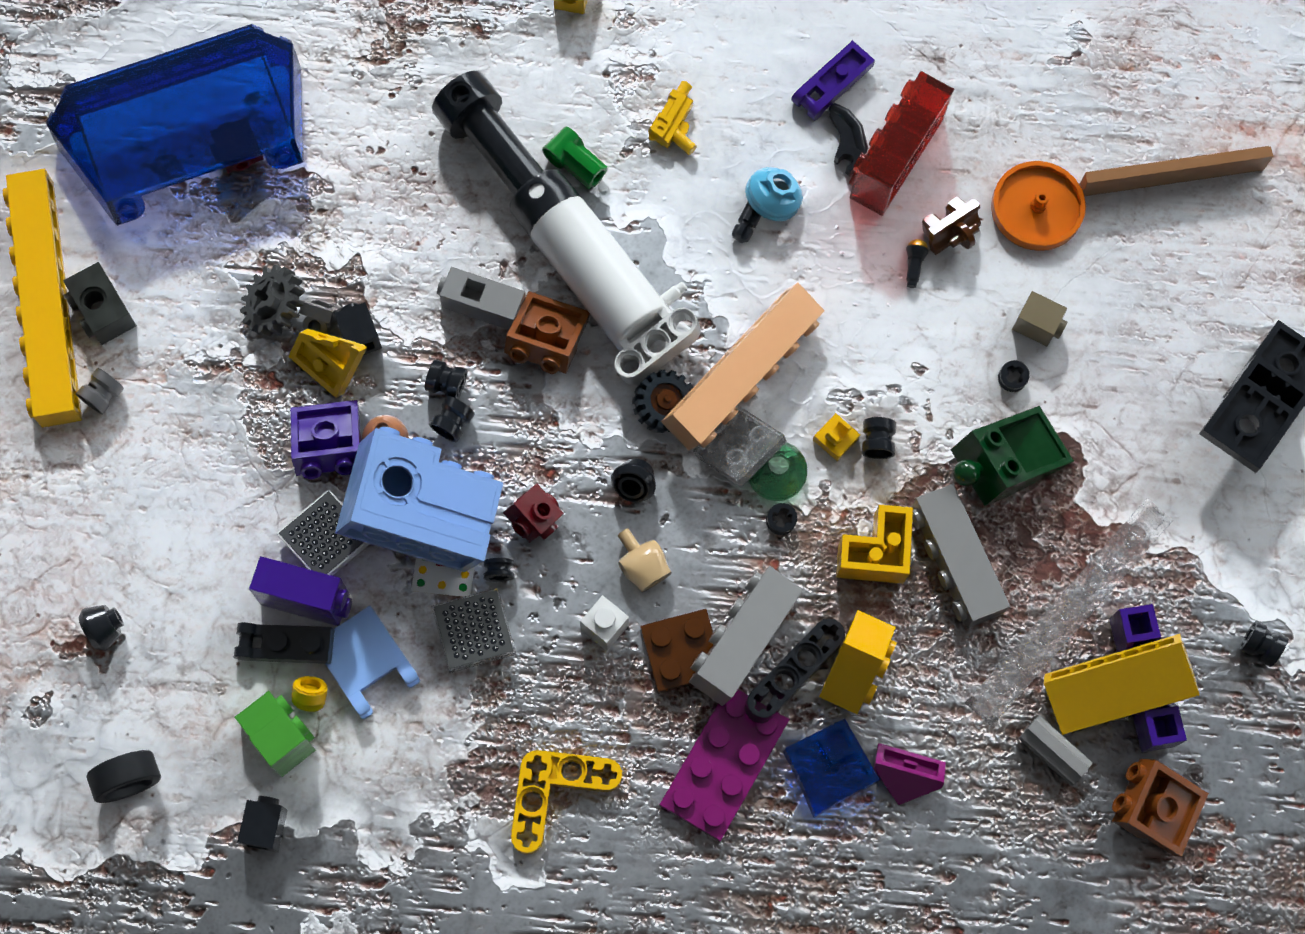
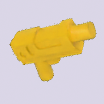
M681 81L677 90L672 89L663 110L657 114L648 130L649 140L656 141L667 149L673 141L688 155H691L697 148V145L686 136L689 124L685 122V119L693 107V100L687 97L692 89L690 83Z

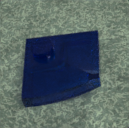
M846 719L840 720L783 750V754L797 779L813 818L877 784L880 780Z

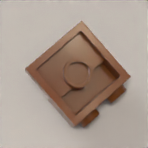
M528 291L506 335L504 353L508 354L516 363L522 364L529 361L540 365L546 373L556 374L559 371L566 374L577 352L578 342L589 321L590 313L587 310Z
M1139 759L1138 762H1134L1127 770L1126 779L1129 783L1125 792L1119 794L1112 804V810L1115 812L1112 822L1138 838L1151 841L1171 855L1182 857L1209 793L1156 759Z

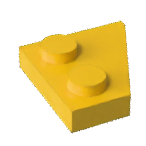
M306 329L299 333L288 357L337 398L345 393L367 347L360 343Z

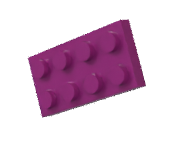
M737 690L725 705L721 706L718 703L659 804V807L718 842L722 840L790 720L777 713L771 720L765 723L752 721L745 712V702L749 695L740 690ZM756 701L757 703L754 708L757 711L766 709V705Z

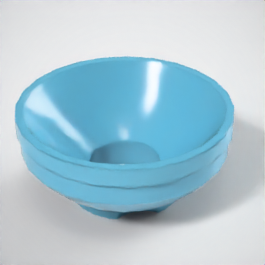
M774 167L761 168L750 177L745 188L746 198L751 207L758 214L769 220L786 221L791 219L798 212L802 204L803 195L800 185L792 174L784 169ZM773 179L783 180L787 184L788 190L777 188Z

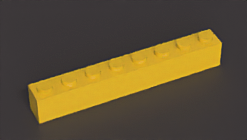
M46 169L6 175L7 188H3V198L6 206L10 209V217H6V226L9 235L13 236L14 246L9 247V254L13 266H16L17 276L12 278L13 287L16 295L20 298V306L16 307V316L19 325L23 326L24 336L19 338L22 355L26 356L27 367H23L24 382L27 387H30L31 398L26 399L29 417L34 418L42 428L82 421L80 398L76 395L79 388L69 305L64 296L67 293V288L63 282L65 280L54 182Z

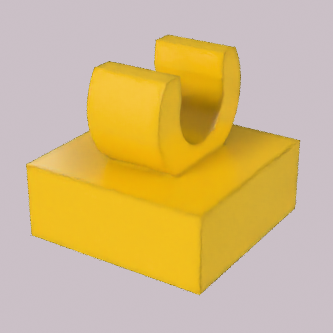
M835 413L814 435L813 441L838 461L858 441L861 434Z

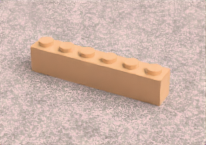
M798 282L786 289L661 422L688 450L699 445L702 448L707 446L717 436V433L714 431L720 423L725 425L732 420L738 413L735 407L742 400L744 403L747 402L758 392L759 388L756 384L762 378L764 380L769 379L779 369L776 363L783 356L786 359L793 354L800 346L797 340L802 335L807 337L819 326L820 323L817 319L825 310Z

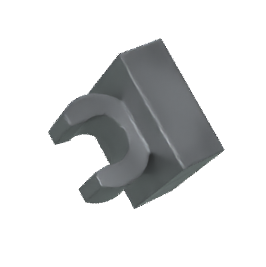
M315 297L303 300L305 303L299 310L300 314L307 316L303 321V329H311L313 321L317 320L321 324L320 332L328 334L331 329V323L336 321L334 313L339 312L342 307Z

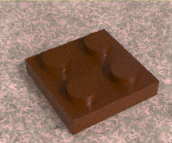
M707 609L641 625L640 631L658 694L692 685L689 683V680L695 672L690 667L702 651L707 654L713 646L709 642L713 630Z

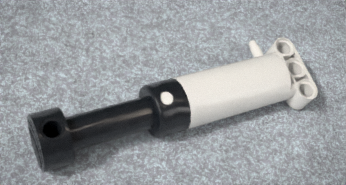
M469 71L459 75L442 88L435 97L432 104L433 114L453 138L468 137L514 196L509 204L512 215L620 351L614 361L617 373L627 384H640L648 375L658 371L699 338L701 328L694 312L684 307L672 311L668 307L687 291V286L684 282H680L660 296L563 173L557 169L544 171L498 114L502 105V97L485 75L480 71ZM683 320L692 322V326L688 331L678 332L676 330L679 322ZM657 340L666 342L665 348L661 352L653 353L650 351L653 342ZM629 361H639V367L635 372H624V367Z

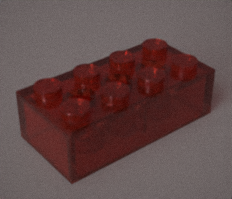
M920 71L914 81L911 79L907 81L900 94L902 99L899 104L896 105L894 103L885 117L886 124L883 129L877 128L869 142L871 147L867 154L861 153L854 164L853 170L855 172L849 181V184L852 186L850 199L881 216L884 215L943 122L954 88L923 71Z

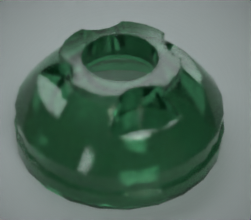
M785 442L748 479L750 486L759 496L768 500L783 501L792 498L799 493L806 482L807 463L805 457L794 445ZM774 457H782L788 462L789 468L782 474H776L769 468V461Z

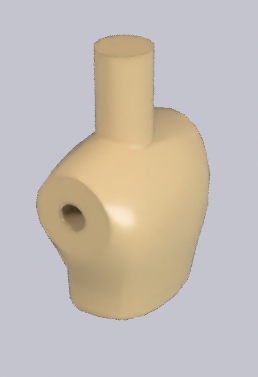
M629 528L617 535L628 551L619 560L618 565L626 578L635 584L641 592L647 591L672 574L667 565L665 554L655 540L639 545Z

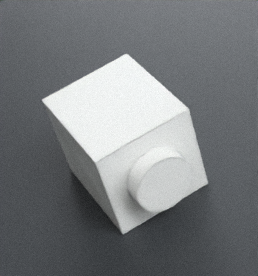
M603 595L580 621L581 631L605 651L611 648L629 626V616Z

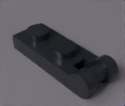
M241 622L237 624L236 634L240 637L239 645L234 648L233 658L243 661L331 664L335 630L332 627L262 625ZM254 637L262 638L261 648H252Z

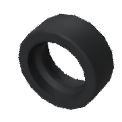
M140 750L102 762L88 771L86 778L94 801L97 803H109L131 797L151 788L160 781L161 774L154 754L150 750Z

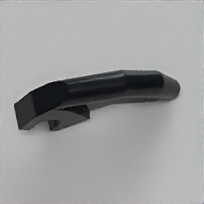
M833 103L829 107V118L840 134V143L834 163L837 165L844 159L849 160L851 164L847 166L845 173L850 177L861 167L869 148L861 122L851 110Z

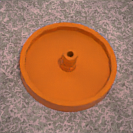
M1030 161L1012 167L1000 178L992 196L991 211L997 228L1009 241L1025 249L1045 251L1064 245L1076 234L1085 216L1086 202L1081 186L1068 171L1052 163Z

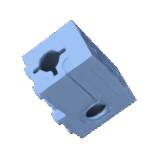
M390 427L375 428L359 443L335 533L463 572L484 562L491 536L489 531L491 524L494 523L504 482L494 480V476L488 472L474 471L472 473L463 470L460 464L453 461L444 460L440 463L439 458L442 449L432 446L433 443L428 439L420 437L409 439L400 436L398 430Z

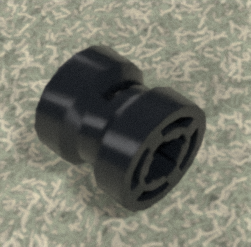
M434 359L428 370L424 388L432 393L441 391L445 393L446 397L451 396L459 399L466 383L468 371L458 366L455 368L447 367L446 362Z
M447 396L441 405V414L435 415L429 426L443 438L456 443L463 434L461 427L471 422L475 412L462 401Z
M886 417L865 419L863 421V433L866 435V440L862 443V455L872 459L894 457L895 444L892 441V436L896 433V421Z
M1256 620L1245 634L1239 649L1248 655L1260 654L1261 662L1272 667L1282 655L1289 639L1279 632L1271 635L1267 625Z

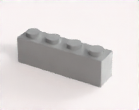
M954 484L917 497L912 505V522L917 529L921 528L926 538L924 541L925 550L931 560H936L940 569L938 571L939 581L944 590H949L953 597L952 608L956 618L960 622L963 621L968 629L1003 615L1010 608V604Z
M771 566L762 574L757 571L753 574L745 586L749 593L744 600L738 597L727 612L731 619L726 627L721 624L718 626L709 639V642L713 644L709 652L706 654L702 651L690 667L695 673L689 680V683L721 706L725 705L734 696L803 591L801 587Z

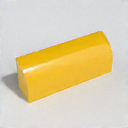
M1180 634L1046 673L1043 682L1062 735L1200 695Z

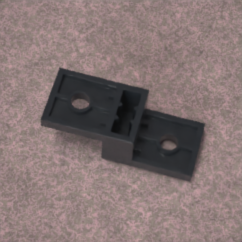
M1280 320L1274 324L1223 395V401L1199 433L1254 473L1261 469L1305 406V337ZM1286 358L1292 361L1294 371L1287 372L1283 370L1279 360ZM1240 419L1252 421L1255 426V432H1244L1239 425Z

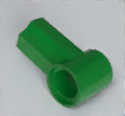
M567 126L561 129L542 148L544 156L552 165L558 169L565 168L588 189L600 183L607 172V166L586 149L579 135Z

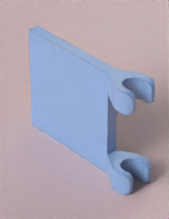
M368 606L334 628L331 664H326V666L361 719H366L373 714L372 708L361 692L393 670L397 669L409 688L414 687L420 682L417 673L371 606Z

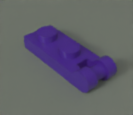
M852 40L793 94L791 101L798 107L803 106L808 111L807 115L813 121H816L829 106L874 66L875 59ZM816 92L821 98L815 101L810 95Z

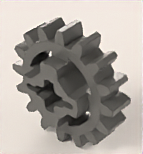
M274 265L272 270L264 267L263 275L255 274L253 276L255 283L246 285L248 295L241 297V300L246 302V306L240 309V313L246 315L243 323L250 326L249 329L267 337H271L273 333L282 335V327L285 326L290 329L292 327L290 321L292 317L299 318L300 315L297 312V307H301L305 303L299 300V296L305 293V289L300 287L302 279L295 276V272L278 265Z

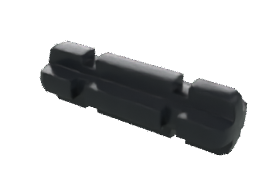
M747 202L738 219L740 224H736L732 231V237L740 243L750 240L753 234L752 227L756 228L761 218V215L751 207L749 202Z

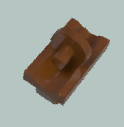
M956 197L945 207L947 217L941 220L936 214H930L922 220L923 232L929 238L930 250L935 255L949 246L954 248L961 244L965 249H969L975 245L974 234L980 231L979 226H981L978 216L980 204L975 199L966 203Z

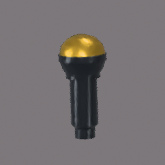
M921 239L910 241L906 247L909 259L906 280L907 287L916 288L919 282L922 262L929 252L928 245Z

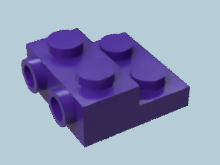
M352 400L290 408L291 459L296 476L302 475L306 479H316L322 473L333 471L340 475H350L359 443L362 441L358 401Z

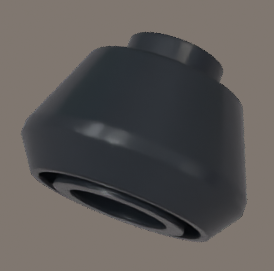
M634 458L627 460L615 468L611 475V483L614 490L621 498L627 501H646L655 492L654 470L649 463L642 459Z
M106 605L84 608L78 617L85 636L97 650H108L121 635L120 627L124 626L123 619L117 609H109Z

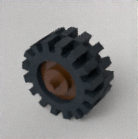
M659 370L657 373L653 372L636 387L634 391L636 393L635 397L632 398V404H635L636 407L633 411L635 415L638 414L640 416L638 421L641 425L645 423L648 425L646 429L650 431L656 429L657 433L670 432L661 421L693 388L691 382L686 384L684 381L686 377L684 375L677 376L676 371L673 370L669 372Z

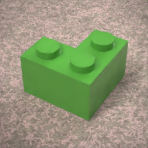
M267 691L234 718L248 734L250 741L270 767L283 777L316 751L310 743L315 737L297 715L291 719L289 715L294 710L282 695L275 698L270 691Z

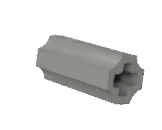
M1040 715L1018 737L1022 743L1070 786H1073L1092 765V762Z

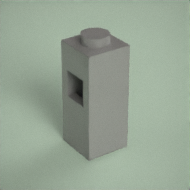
M452 266L447 277H441L437 288L442 308L507 330L510 329L526 297L523 290Z

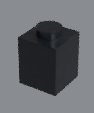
M365 302L361 304H348L342 307L339 312L334 313L343 339L365 345L367 349L364 355L382 349L379 336Z
M258 796L257 801H246L237 843L243 847L279 852L288 811L279 805V799Z

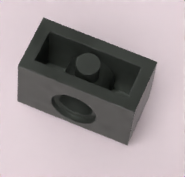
M99 262L63 280L69 290L64 296L72 310L75 312L79 309L84 316L79 322L89 338L95 335L100 344L103 345L137 326ZM103 301L99 308L91 309L94 303Z

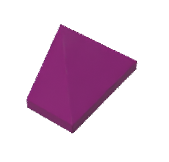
M878 743L874 769L898 806L943 787L946 762Z

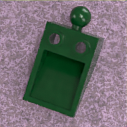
M1040 406L972 430L951 449L958 462L953 470L955 481L961 486H973L984 506L1007 498L1074 462Z

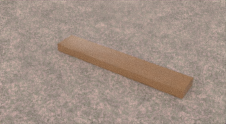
M1271 146L1090 171L1084 174L1079 185L1083 190L1084 196L1257 172L1263 171L1274 156Z

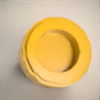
M303 676L296 679L292 686L291 699L293 705L307 712L321 710L325 705L328 685L322 679L314 676Z

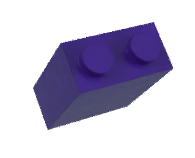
M262 556L258 560L249 587L251 593L262 606L335 626L340 625L342 618L348 617L352 606V598H349L350 594L341 578Z

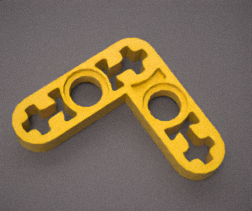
M533 750L527 753L521 762L511 832V841L514 848L519 853L528 855L537 852L542 847L551 786L612 792L619 787L622 781L620 765L609 758ZM535 758H540L542 765L547 766L546 770L539 772L538 778L539 784L546 783L544 789L535 785L524 786L525 780L532 783L533 773L531 769L527 768V765L533 764ZM568 762H576L582 768L581 776L575 781L566 780L562 776L561 770ZM587 763L594 764L592 772H603L604 767H611V773L617 774L616 779H610L609 785L602 784V778L591 776L592 783H584L587 777ZM534 792L541 796L542 806L539 810L529 812L523 808L522 800L528 793ZM520 816L528 819L541 818L540 824L532 823V834L538 836L537 841L530 842L529 847H523L522 840L517 839L518 834H524L526 829V821L519 822Z

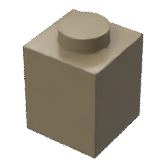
M1032 291L1012 330L1047 347L1053 337L1059 339L1068 323L1063 320V317L1068 308Z

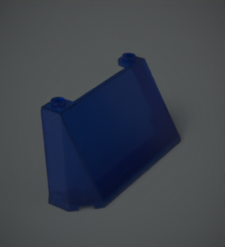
M250 24L65 85L60 95L61 100L55 111L50 113L46 124L58 150L112 221L118 226L142 216L145 211V202L142 196L263 154L267 163L275 169H285L303 163L302 69L292 40L283 36L278 38L264 32L263 28Z

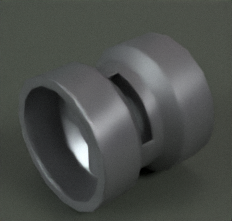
M97 368L92 373L89 384L81 386L76 395L93 410L103 415L109 407V400L112 397H118L124 387L108 373Z

